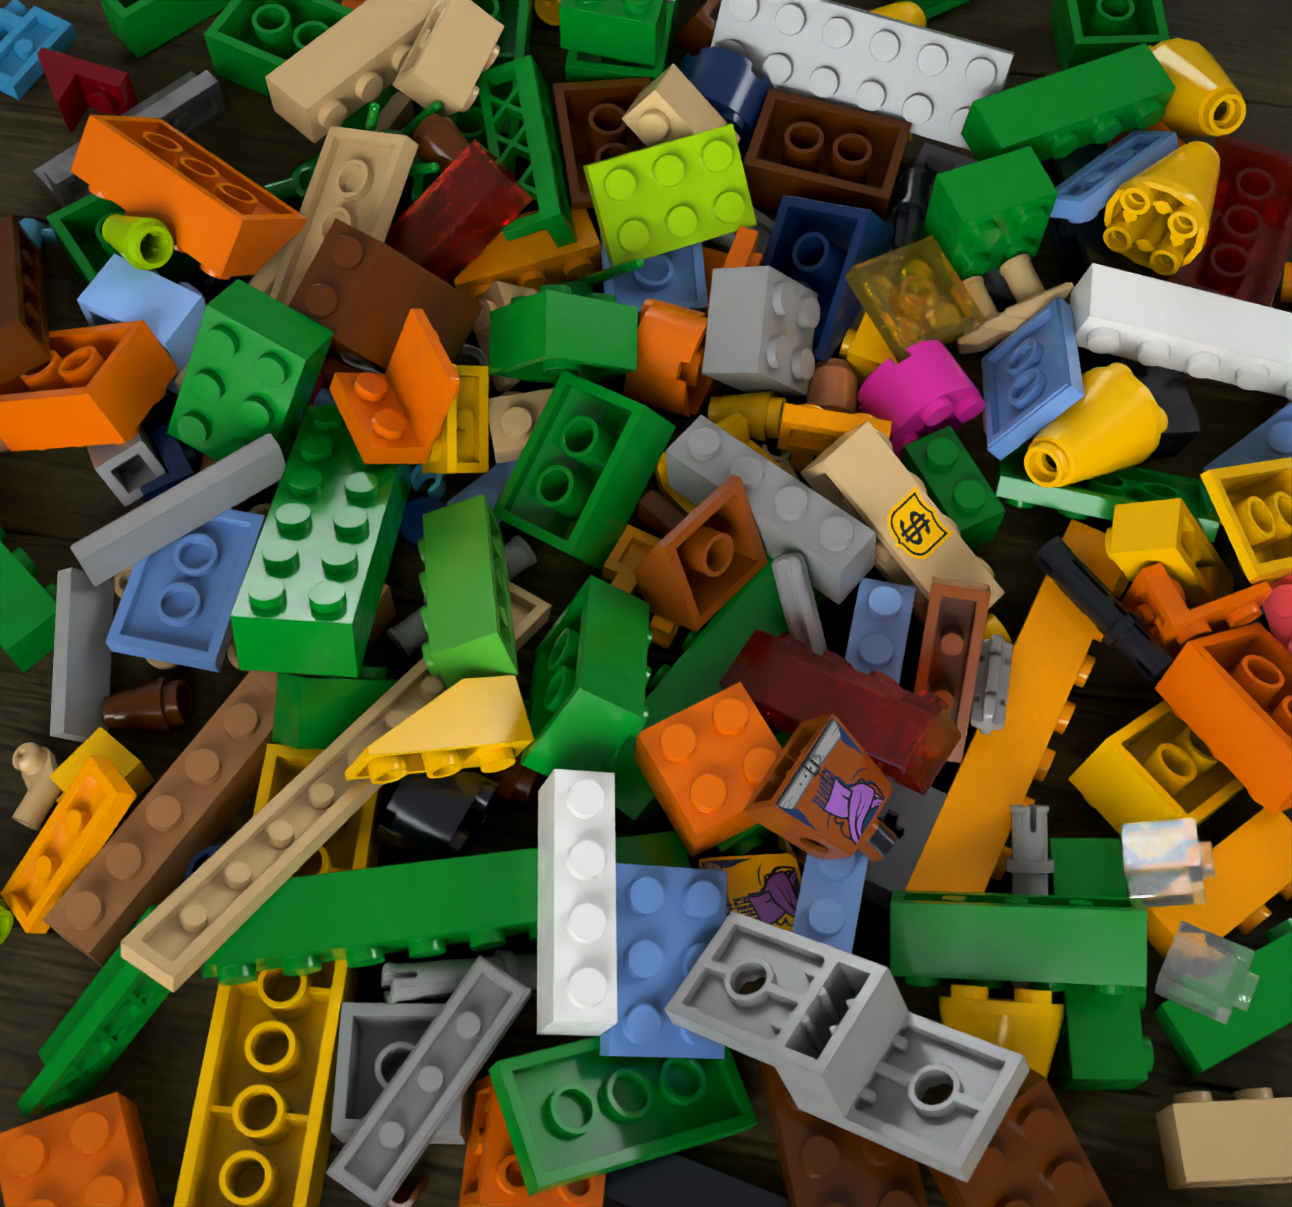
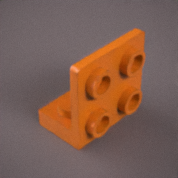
M411 308L386 373L335 372L329 390L364 464H425L434 442L441 435L442 424L451 402L458 395L460 378L457 369L452 365L437 332L433 329L424 310Z
M1159 562L1140 570L1121 603L1131 612L1137 610L1144 618L1142 624L1161 645L1177 657L1190 640L1246 626L1262 614L1260 607L1273 590L1269 583L1264 581L1189 610L1186 606V597L1181 585L1175 579L1170 578L1163 564Z
M488 1075L475 1081L458 1207H603L606 1173L529 1196L491 1076Z

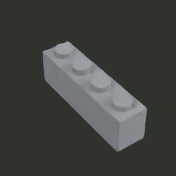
M700 415L665 451L669 487L697 506L731 475L741 477L765 554L775 560L777 556L782 554L800 552L805 558L811 586L837 604H840L873 568L876 544L875 531L704 416Z

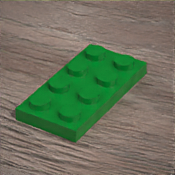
M1023 443L1001 461L995 457V496L1003 497L1004 501L1013 506L1033 508L1036 504L1055 508L1060 514L1068 518L1084 520L1089 516L1110 520L1113 524L1115 505L1182 498L1209 541L1214 542L1220 519L1203 481L1138 467H1130L1062 487L1045 488L1034 483L1026 473L1024 457L1028 451V444Z
M599 1035L500 1060L489 1069L529 1196L745 1132L758 1124L730 1048L725 1046V1059L600 1056Z

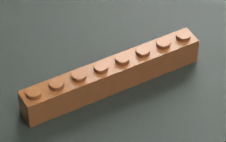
M385 583L366 651L397 614L390 588ZM251 670L43 919L62 938L102 967H104L120 946V941L130 933L149 906L162 903L185 877L186 868L192 857L201 849L211 845L259 785L267 744L282 745L272 742L278 672Z

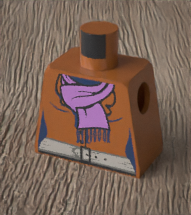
M833 713L801 721L742 811L759 824L821 860L848 858L858 849L871 862H877L889 853L896 842V834L877 818L892 794L891 783Z

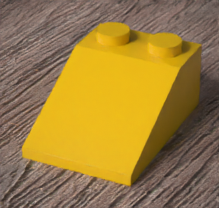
M1288 457L1210 469L1200 474L1218 513L1220 523L1224 527L1235 550L1238 564L1251 585L1254 586L1264 581L1271 583L1291 574L1292 458Z
M1165 700L1108 737L1068 778L1081 792L1086 802L1108 821L1122 836L1127 846L1135 851L1149 866L1180 843L1245 788L1224 763L1217 760L1210 753L1208 746L1187 723L1172 712L1170 705Z

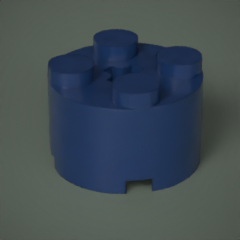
M717 47L701 48L699 55L691 57L690 52L684 57L679 70L728 124H733L734 131L741 137L738 147L742 156V154L748 151L768 90L772 89V85L765 74L761 81L751 72L754 63L738 53Z

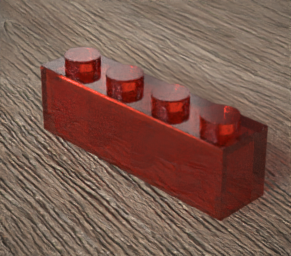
M474 139L389 228L384 243L450 285L473 260L479 257L492 240L509 223L515 220L533 198L506 165Z
M755 629L718 683L725 690L741 682L765 722L790 735H793L801 721L833 713L887 779L924 796L962 737V734L949 715L950 707L935 694L925 690H919L917 695L902 689L896 681L882 672L871 670L869 675L854 669L841 656L830 651H825L823 655L808 650L801 641L786 633H780L776 637Z

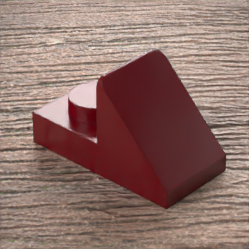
M43 47L38 51L37 56L70 133L75 130L88 107H92L103 114L121 116L139 104L127 72Z

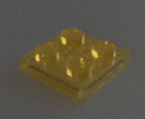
M933 236L854 265L845 276V279L898 363L911 356L906 348L926 340H938L944 345L977 331L986 321Z

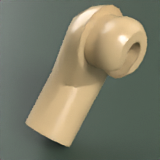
M27 742L16 749L12 758L13 766L17 770H21L28 790L12 818L22 825L37 831L61 793V790L49 778L59 766L55 755L48 748L40 747L34 742Z

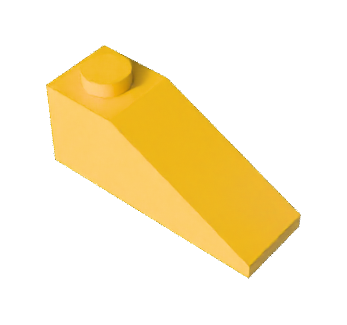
M1182 498L1115 505L1113 525L1106 530L1105 547L1108 557L1115 561L1129 581L1133 582L1141 569L1161 562L1170 578L1175 579L1181 585L1186 597V606L1189 610L1233 594L1234 577Z

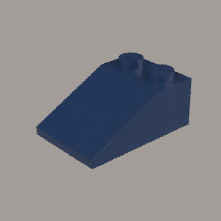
M783 195L761 266H771L818 294L820 320L814 328L812 352L815 360L828 362L880 280L896 230L871 210Z

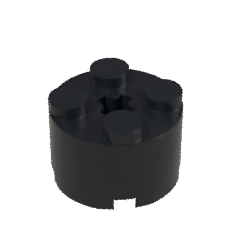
M480 767L464 768L453 775L436 779L428 778L426 772L407 774L402 778L387 806V809L396 815L392 826L388 829L379 824L374 843L408 863L468 856L470 848L466 846L471 837L469 832L473 825L482 830L489 821L499 800L495 796L499 790L500 783L494 780V773H484Z

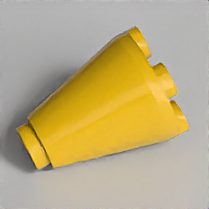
M1182 38L1165 40L1155 46H1148L1176 87L1161 120L1172 132H1176L1178 137L1225 135L1232 133L1242 124L1246 115V104L1243 97L1218 62L1203 46L1195 41Z
M1201 141L1190 142L1175 149L1121 184L1106 205L1104 217L1106 230L1103 233V239L1107 247L1114 252L1122 253L1134 263L1151 268L1163 276L1173 275L1181 266L1191 263L1206 243L1220 173V158L1217 151L1208 143Z
M1112 363L1107 367H1095L1081 374L1085 396L1048 425L1040 429L1028 447L1024 457V467L1034 483L1045 488L1062 487L1125 470L1149 458L1159 445L1161 434L1167 429L1168 418L1165 411L1158 406L1150 390L1133 375L1126 365Z
M953 984L951 985L950 996H939V1013L942 1025L1024 1055L1028 1067L1047 1079L1064 1018V1004L1052 1003V991L1014 988V1000L989 998L988 987Z

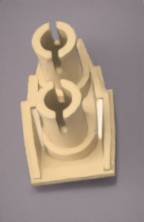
M1029 254L1015 256L1000 267V273L1004 276L1017 304L1006 308L1003 312H998L984 285L982 276H973L960 282L954 287L953 294L958 299L971 327L967 333L958 337V353H976L999 345L1055 298L1061 297L1070 305V295L1074 288L1073 283L1066 282L1046 291L1031 263Z

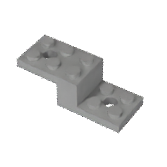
M735 911L730 912L664 1009L673 1024L774 1066L798 1109L968 1183L1030 1071L1024 1055L909 1012L888 967ZM761 977L766 978L762 988L753 994H739V990L745 982L754 981ZM940 1084L953 1086L952 1094L944 1102L936 1105H928L921 1102L922 1096L928 1088Z

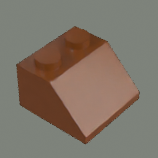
M731 475L659 541L633 570L644 601L650 604L651 613L697 632L768 563L741 477Z

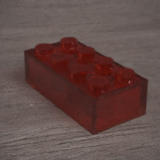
M1220 135L1216 137L1212 146L1220 158V173L1206 243L1191 263L1181 266L1175 274L1165 276L1163 281L1271 307L1292 241V154L1232 135Z

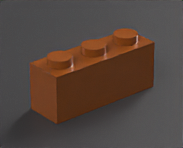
M936 576L932 577L904 754L962 763L991 595L990 585Z

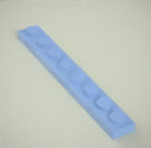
M863 578L859 584L834 715L843 723L883 773L916 587ZM858 849L848 858L821 860L807 853L792 933L852 954L868 858Z

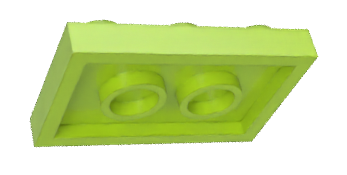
M733 124L721 125L583 166L610 267L637 258H650L736 232L739 226L749 228L757 225Z

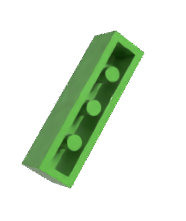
M481 494L423 514L424 537L418 539L417 543L420 556L425 565V571L419 572V580L427 600V605L421 607L420 612L423 625L429 636V642L422 644V652L430 674L433 677L441 675L448 689L463 678L518 675L504 535L485 495Z

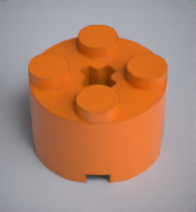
M647 298L642 305L639 315V326L637 328V371L626 374L623 396L641 404L677 415L690 417V414H698L703 408L715 379L702 374L708 314L661 300Z

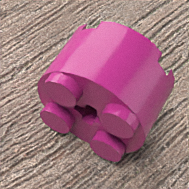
M926 340L906 348L911 356L897 365L889 358L870 374L858 391L857 399L862 405L859 406L862 413L873 415L877 419L892 421L889 441L892 444L893 453L899 460L904 445L947 426H951L955 432L965 422L978 416L986 406L977 388L941 341Z

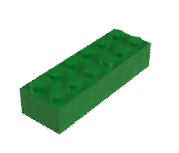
M335 404L308 405L233 606L230 619L239 670L356 678L359 676L411 489V473L417 464H364L345 421Z

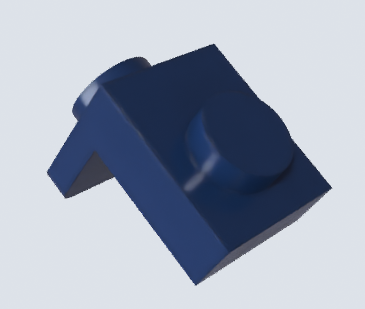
M169 423L149 431L169 473L140 487L146 502L193 476V471L200 468L201 465L193 447L182 441L178 442L175 437L167 434Z

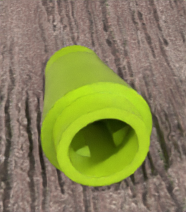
M114 214L109 216L103 223L102 235L104 240L117 250L133 267L139 270L159 268L168 262L173 253L174 244L172 236L166 225L158 219Z

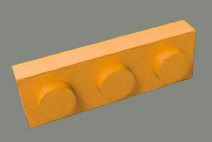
M92 755L88 757L0 893L26 933H47L50 926L43 919L100 852L137 796L107 757Z

